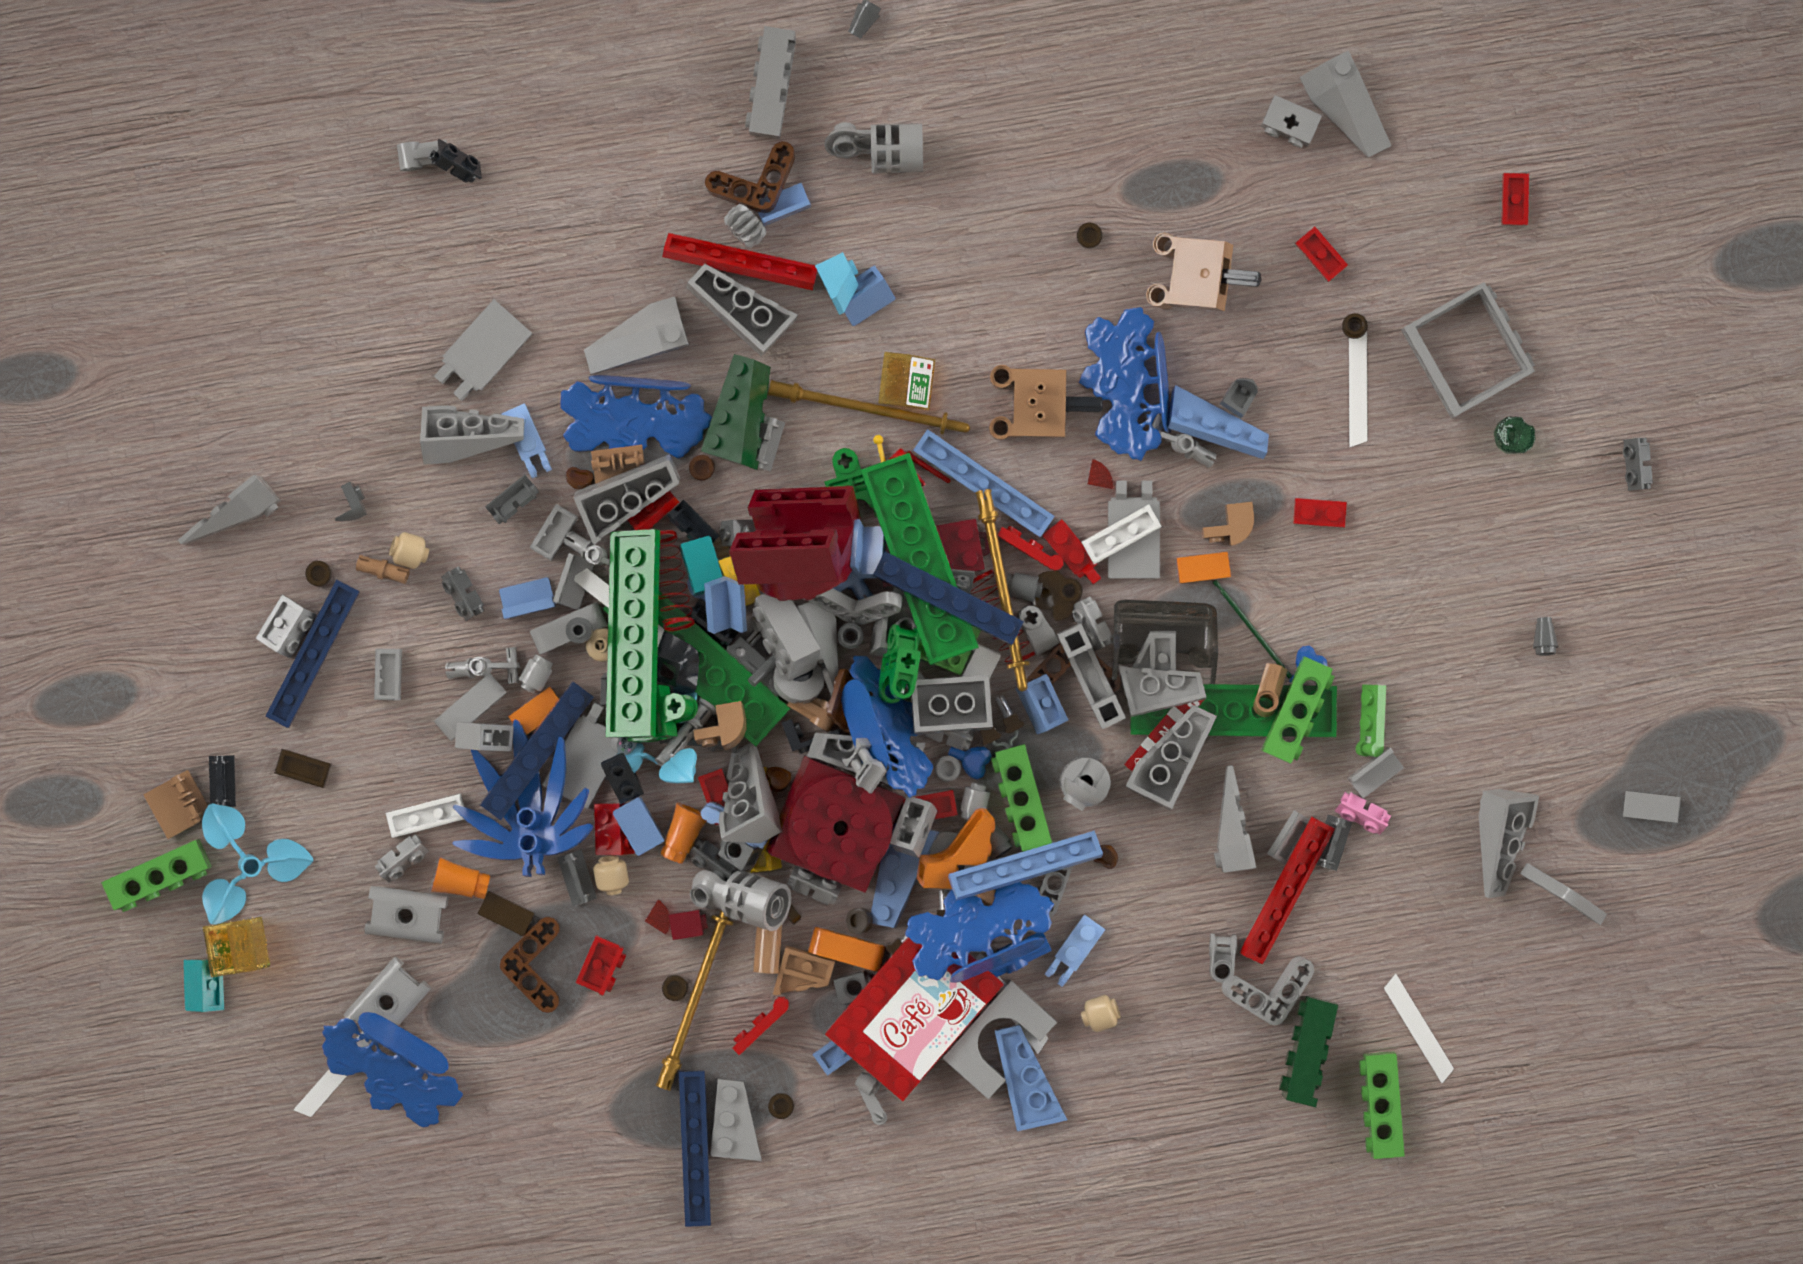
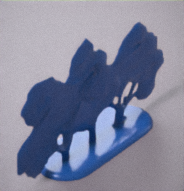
M1141 307L1125 309L1116 326L1109 320L1102 319L1101 317H1097L1092 324L1087 326L1085 335L1088 348L1100 359L1096 364L1087 366L1079 380V383L1085 388L1093 389V394L1096 397H1101L1102 400L1109 399L1112 402V408L1101 417L1095 436L1103 443L1109 444L1111 450L1117 454L1128 453L1131 459H1138L1139 461H1142L1146 451L1157 449L1162 443V436L1152 426L1154 418L1158 413H1161L1164 430L1167 433H1171V429L1167 428L1170 396L1164 340L1161 332H1157L1155 336V349H1152L1146 343L1147 336L1154 327V321L1149 315L1143 314ZM1142 346L1144 351H1137L1136 347ZM1152 356H1156L1157 376L1151 377L1144 366V361ZM1158 383L1160 403L1152 406L1144 399V387L1147 384ZM1140 404H1146L1147 408L1142 409ZM1150 411L1151 413L1147 414L1149 419L1142 424H1138V417L1142 413ZM1146 425H1149L1148 431L1143 430Z
M594 375L589 377L591 382L605 385L604 389L598 393L591 391L588 386L578 381L571 385L569 390L561 391V409L575 419V422L568 426L563 437L569 442V447L574 451H593L596 446L604 441L609 444V449L642 444L644 450L647 447V439L655 437L665 452L676 458H682L689 452L691 447L696 446L703 440V430L709 428L712 416L704 410V400L700 395L690 394L681 401L671 396L670 390H687L691 387V384L681 381ZM611 387H633L632 394L618 399L615 398ZM639 389H659L661 398L654 404H644L639 400ZM605 396L604 403L600 404V397ZM665 401H669L668 405L674 404L677 414L672 415L666 409ZM662 403V408L657 410V405ZM679 404H683L685 409L681 410Z
M854 656V663L851 665L850 673L855 680L849 681L844 686L841 697L842 708L854 746L856 747V738H867L871 744L868 751L872 758L881 761L885 769L889 766V770L886 773L888 784L893 789L903 790L911 798L916 795L917 789L925 787L927 777L931 775L934 768L925 753L910 742L911 736H917L914 735L912 703L904 699H900L893 704L882 701L878 693L881 668L878 670L867 656ZM887 685L885 688L886 696L889 699H895L891 694L890 686ZM887 745L891 746L890 750H887ZM888 753L894 755L898 759V764L890 761V756H888ZM891 766L896 767L897 771H893Z
M1021 882L997 888L991 906H984L982 899L977 896L956 901L953 890H951L943 901L945 905L943 917L926 912L912 916L907 922L906 937H909L914 943L922 945V948L912 961L918 976L923 977L926 975L928 978L938 981L943 978L950 965L956 964L962 966V968L951 975L950 982L957 983L1033 952L1043 945L1045 940L1042 937H1035L1022 942V938L1028 930L1044 933L1050 929L1052 922L1049 912L1054 903L1051 902L1049 897L1041 896L1037 887H1033L1030 884H1022ZM1021 919L1022 928L1021 930H1016L1018 933L1016 935L1013 926L1016 920ZM1030 920L1031 926L1027 928L1026 922ZM1004 929H1010L1011 934H1006ZM999 936L1012 939L1013 946L996 953L993 952L990 946L991 941ZM971 951H984L987 953V957L968 964V953ZM952 952H956L959 959H954L951 955Z
M372 1012L362 1013L359 1016L358 1024L364 1034L359 1032L356 1023L349 1018L340 1019L335 1026L324 1025L322 1034L326 1040L322 1048L324 1055L327 1057V1065L330 1072L345 1076L360 1072L365 1073L368 1079L364 1082L366 1091L371 1094L370 1103L372 1109L390 1110L396 1103H401L409 1119L420 1127H428L429 1125L439 1123L437 1105L455 1106L463 1096V1093L458 1090L455 1078L432 1075L443 1074L448 1070L449 1064L446 1057L433 1046L383 1016ZM353 1034L360 1035L359 1038L354 1039L352 1037ZM365 1039L366 1042L372 1040V1042L366 1047H359L357 1045V1042ZM379 1044L396 1053V1055H386L379 1048ZM374 1045H376V1047H377V1051H376V1052H374V1051L372 1050V1047H373ZM409 1062L413 1063L414 1065H416V1066H418V1067H416V1068L412 1067ZM424 1073L428 1075L427 1080L422 1079Z

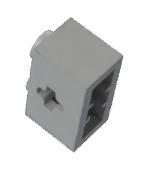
M1274 95L1261 127L1265 128L1264 132L1272 137L1279 138V135L1288 138V143L1293 146L1302 148L1304 145L1308 147L1322 115ZM1289 118H1293V124L1297 125V127L1293 126L1291 129L1286 128L1287 123L1283 120L1288 121Z
M457 722L455 748L512 751L513 726Z
M907 796L890 841L891 846L896 851L920 858L937 813L932 803Z

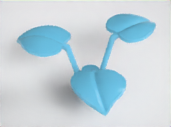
M696 692L683 694L692 696L697 700L698 694ZM637 743L634 750L630 754L625 755L634 773L640 768L643 759H649L659 765L655 761V757L648 753H643L645 747L641 743ZM691 748L682 749L677 752L674 757H671L661 767L659 771L661 780L668 783L694 782L697 760L696 752Z
M209 804L202 819L203 835L206 841L216 849H222L230 842L241 857L238 867L242 872L231 883L225 879H215L204 888L202 902L209 923L219 924L225 922L241 911L246 901V893L243 888L235 886V884L245 879L246 876H257L265 863H268L267 871L272 878L280 882H288L298 877L313 862V857L303 846L289 839H277L271 842L266 850L268 858H264L261 861L252 854H245L234 841V839L240 838L245 831V820L242 814L229 806Z

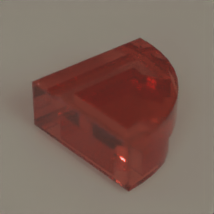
M1092 459L1087 485L1113 489V479L1107 467L1101 462Z
M658 899L645 922L666 935L670 928L669 911L665 904Z

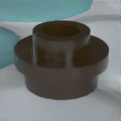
M1358 313L1349 314L1342 323L1343 333L1351 339L1363 337L1368 329L1367 320ZM1357 323L1360 328L1357 331H1353L1350 325Z

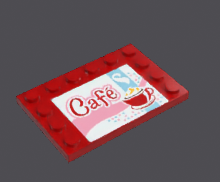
M909 937L905 939L825 1032V1035L901 1101L907 1098L1004 985L990 971L961 982L951 983V975L962 968V966L956 964L950 965L943 978L938 981L930 979L926 975L923 977L918 976L912 961L922 948V945L914 943ZM952 952V957L954 959H959L956 952ZM968 953V964L977 961Z

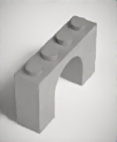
M1076 624L1057 633L1100 727L1104 729L1126 719L1096 658L1082 624Z
M1011 979L1007 983L1002 981L1004 985L996 993V996L990 1003L988 1002L979 1015L942 1056L949 1065L987 1099L1004 1083L1005 1077L991 1066L979 1052L978 1038L984 1026L998 1018L1013 1019L1041 1041L1057 1023L1047 1011Z

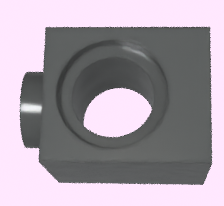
M722 840L718 855L739 870L745 871L754 868L763 849L752 847L744 842H727ZM738 844L742 849L741 855L737 853L736 848Z
M864 971L834 978L833 981L840 1005L851 1003L858 995L851 994L847 990V984L852 980L860 982L863 989L871 980L870 975L865 976Z

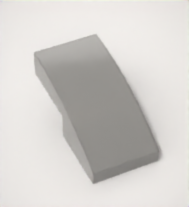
M1626 791L1623 817L1678 823L1681 797Z

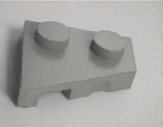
M1150 631L1132 668L1176 671V631Z

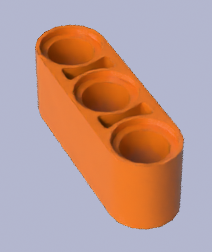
M814 927L808 948L809 953L877 972L881 968L886 946L819 927Z

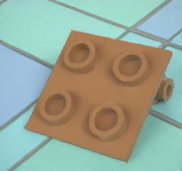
M642 444L591 451L595 484L645 464Z
M189 770L172 777L167 782L143 794L167 839L201 822L208 806Z

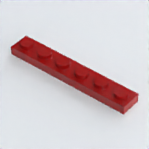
M668 233L662 255L663 258L699 266L706 264L717 270L812 291L818 273L815 265L672 233Z
M1311 816L1239 953L1260 964L1264 963L1335 828Z

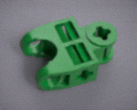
M849 448L839 449L832 458L836 478L824 481L825 487L853 486L856 499L864 500L869 504L870 508L873 507L866 485L854 486L856 483L864 482L856 453ZM842 454H846L849 458L852 457L853 462L849 463V468L838 465Z
M893 624L889 631L888 649L882 658L878 690L881 700L885 703L893 704L900 699H906L915 690L921 652L917 651L920 636L916 628L908 630ZM906 684H908V692L903 695ZM887 685L890 686L891 694L895 699H889L886 696L885 688Z
M657 685L656 737L627 738V741L636 743L658 742L677 737L676 724L689 721L696 716L698 711L696 700L689 695L670 694L669 686Z

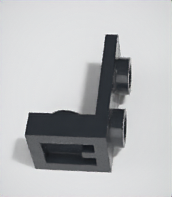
M792 719L782 722L792 752L798 750L799 754L808 752L813 739L801 743L799 738L804 736L799 722L793 723ZM837 729L826 734L838 735L841 734V731Z
M624 753L601 762V767L620 804L644 794L637 773L633 772Z

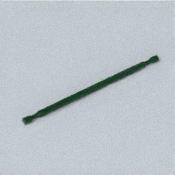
M1216 579L1213 584L1218 587L1224 598L1276 664L1285 668L1281 660ZM1287 671L1286 674L1288 679L1292 677V674L1289 671Z

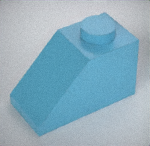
M842 252L815 265L839 315L845 312L858 287L854 275L859 274L853 260L847 261Z

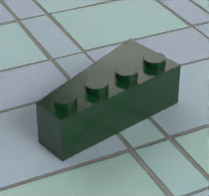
M733 355L701 449L702 452L758 470L759 461L756 460L757 449L761 448L762 438H759L760 425L764 423L765 417L762 409L763 401L767 399L770 366L744 356Z
M1307 995L1305 1001H1300L1297 1015L1301 1016L1299 1026L1294 1025L1291 1040L1295 1041L1293 1050H1288L1285 1065L1288 1066L1286 1076L1282 1075L1279 1084V1090L1282 1091L1281 1095L1285 1100L1316 1108L1318 1098L1313 1096L1315 1090L1321 1087L1323 1070L1320 1068L1321 1064L1324 1065L1327 1060L1329 1050L1327 1040H1330L1332 1037L1338 1010L1337 1003Z

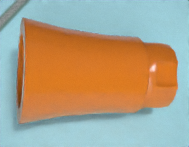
M676 803L673 819L660 853L663 857L680 864L684 862L687 853H690L697 836L707 820L702 818L700 810L682 803Z
M440 857L431 892L450 893L470 898L474 896L485 899L490 875L479 873V870L467 868Z

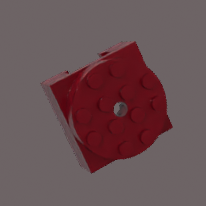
M853 486L756 489L747 509L749 516H752L755 532L737 533L729 550L738 585L756 584L761 592L770 597L777 598L779 601L812 600L817 595L825 593L847 580L852 572L850 562L854 520L860 519L861 521Z
M804 755L779 816L782 832L770 838L765 851L771 856L809 870L821 877L832 879L866 893L877 864L887 852L892 837V827L905 797L879 785L876 786L872 793H868L867 790L856 785L854 776ZM837 821H844L847 831L843 830L839 834L834 833V824Z

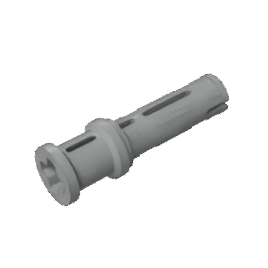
M702 698L697 701L698 711L696 716L689 721L683 722V726L677 732L678 736L672 738L655 758V761L661 767L671 757H674L677 752L685 748L694 736L693 730L704 728L703 726L710 717L717 714L715 707Z

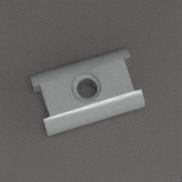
M377 886L370 887L368 899H374L371 921L365 924V934L442 944L444 931L439 930L442 908L445 909L448 906V896ZM402 909H409L412 912L413 918L411 921H405L401 918L400 912Z
M394 957L344 1013V1017L353 1021L355 1019L358 1022L359 1016L362 1013L372 1012L383 1016L399 1026L431 990V987L424 980L421 983L417 982L401 967L404 962ZM384 995L391 996L394 1001L393 1007H384L381 1003V997Z

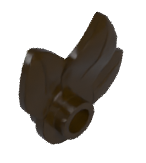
M1058 571L1040 573L1038 575L1039 581L1043 583L1044 588L1042 589L1041 597H1035L1033 604L1043 610H1052L1055 621L1066 619L1072 613L1074 603L1078 602L1082 597L1083 589L1081 584L1075 579H1066ZM1071 586L1074 588L1075 593L1073 596L1065 594L1066 587Z

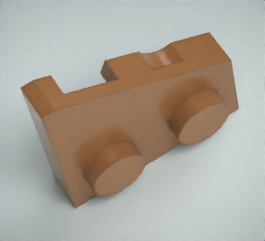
M786 946L773 995H781V993L795 990L796 992L803 991L812 987L828 986L835 960Z

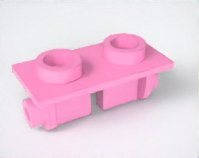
M1344 792L1340 800L1341 803L1334 811L1340 814L1343 819L1350 822L1354 821L1362 825L1366 831L1378 833L1379 835L1386 829L1391 815L1387 814V810L1373 803L1369 805L1367 810L1363 809L1367 800L1352 792L1349 794Z

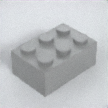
M766 594L756 597L751 624L756 632L760 631L763 636V644L769 654L773 653L777 660L775 661L776 667L780 674H785L788 681H791L815 669L821 648L792 600L779 601L777 598Z
M989 675L916 681L915 690L911 695L914 735L992 729Z

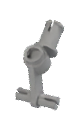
M1157 414L1152 426L1159 431L1162 440L1171 442L1175 452L1185 453V458H1192L1207 468L1213 465L1214 461L1210 459L1216 460V453L1200 446L1198 441L1193 440L1188 434L1173 436L1162 432V417Z
M570 531L566 535L572 540L565 538L564 545L580 553L581 558L586 559L593 565L601 566L607 564L610 566L608 553L603 547L593 545L592 540L588 541L574 531Z
M506 648L507 663H492L486 657L468 658L462 662H448L445 669L455 671H445L448 679L466 676L471 679L475 678V676H487L491 673L492 669H507L508 684H519L518 668H520V663L517 662V648Z
M862 1072L857 1078L855 1085L858 1087L872 1116V1121L876 1125H883L887 1121V1114L875 1096L883 1084L870 1073Z

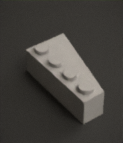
M764 26L763 36L759 37L757 51L761 52L760 60L755 62L753 77H757L756 87H751L749 102H753L752 113L747 112L745 127L749 128L750 135L780 139L797 39L796 32L793 30Z
M706 264L695 273L686 285V288L761 357L798 317L796 313L786 310L776 302L766 299L755 293L756 291L735 282L734 279Z
M670 454L575 492V503L593 545L605 535L618 528L630 517L635 516L648 504L653 503L679 484L680 476Z
M815 733L807 757L856 775L853 767L846 768L842 759L850 758L855 751L852 737ZM911 742L913 746L923 752L925 743ZM890 745L886 746L887 750L891 749ZM888 753V756H890V761L898 764V759L894 755ZM891 766L893 771H897L896 767ZM885 773L879 783L891 787L887 782Z

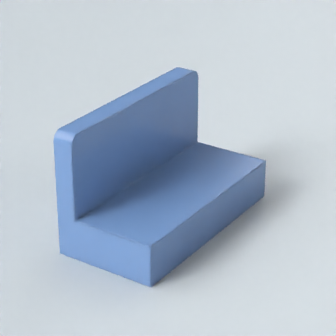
M802 183L782 190L778 202L771 212H758L763 226L809 209L811 204ZM768 196L759 199L761 205H764L765 202H770Z
M875 265L856 277L858 287L844 312L852 326L862 322L895 300L894 294Z
M860 519L854 520L850 567L858 579L876 578L872 575L886 550L883 532L880 526L864 527Z
M726 576L704 583L708 631L715 634L732 628L741 633L746 632L744 585H738L737 581Z
M542 578L499 590L504 619L556 607L555 602H553L554 596L549 578Z
M1047 674L1028 682V688L1024 692L1019 691L1018 687L1016 688L1018 696L1037 734L1068 721Z
M641 796L630 800V802L613 811L615 819L638 856L665 841L664 835Z

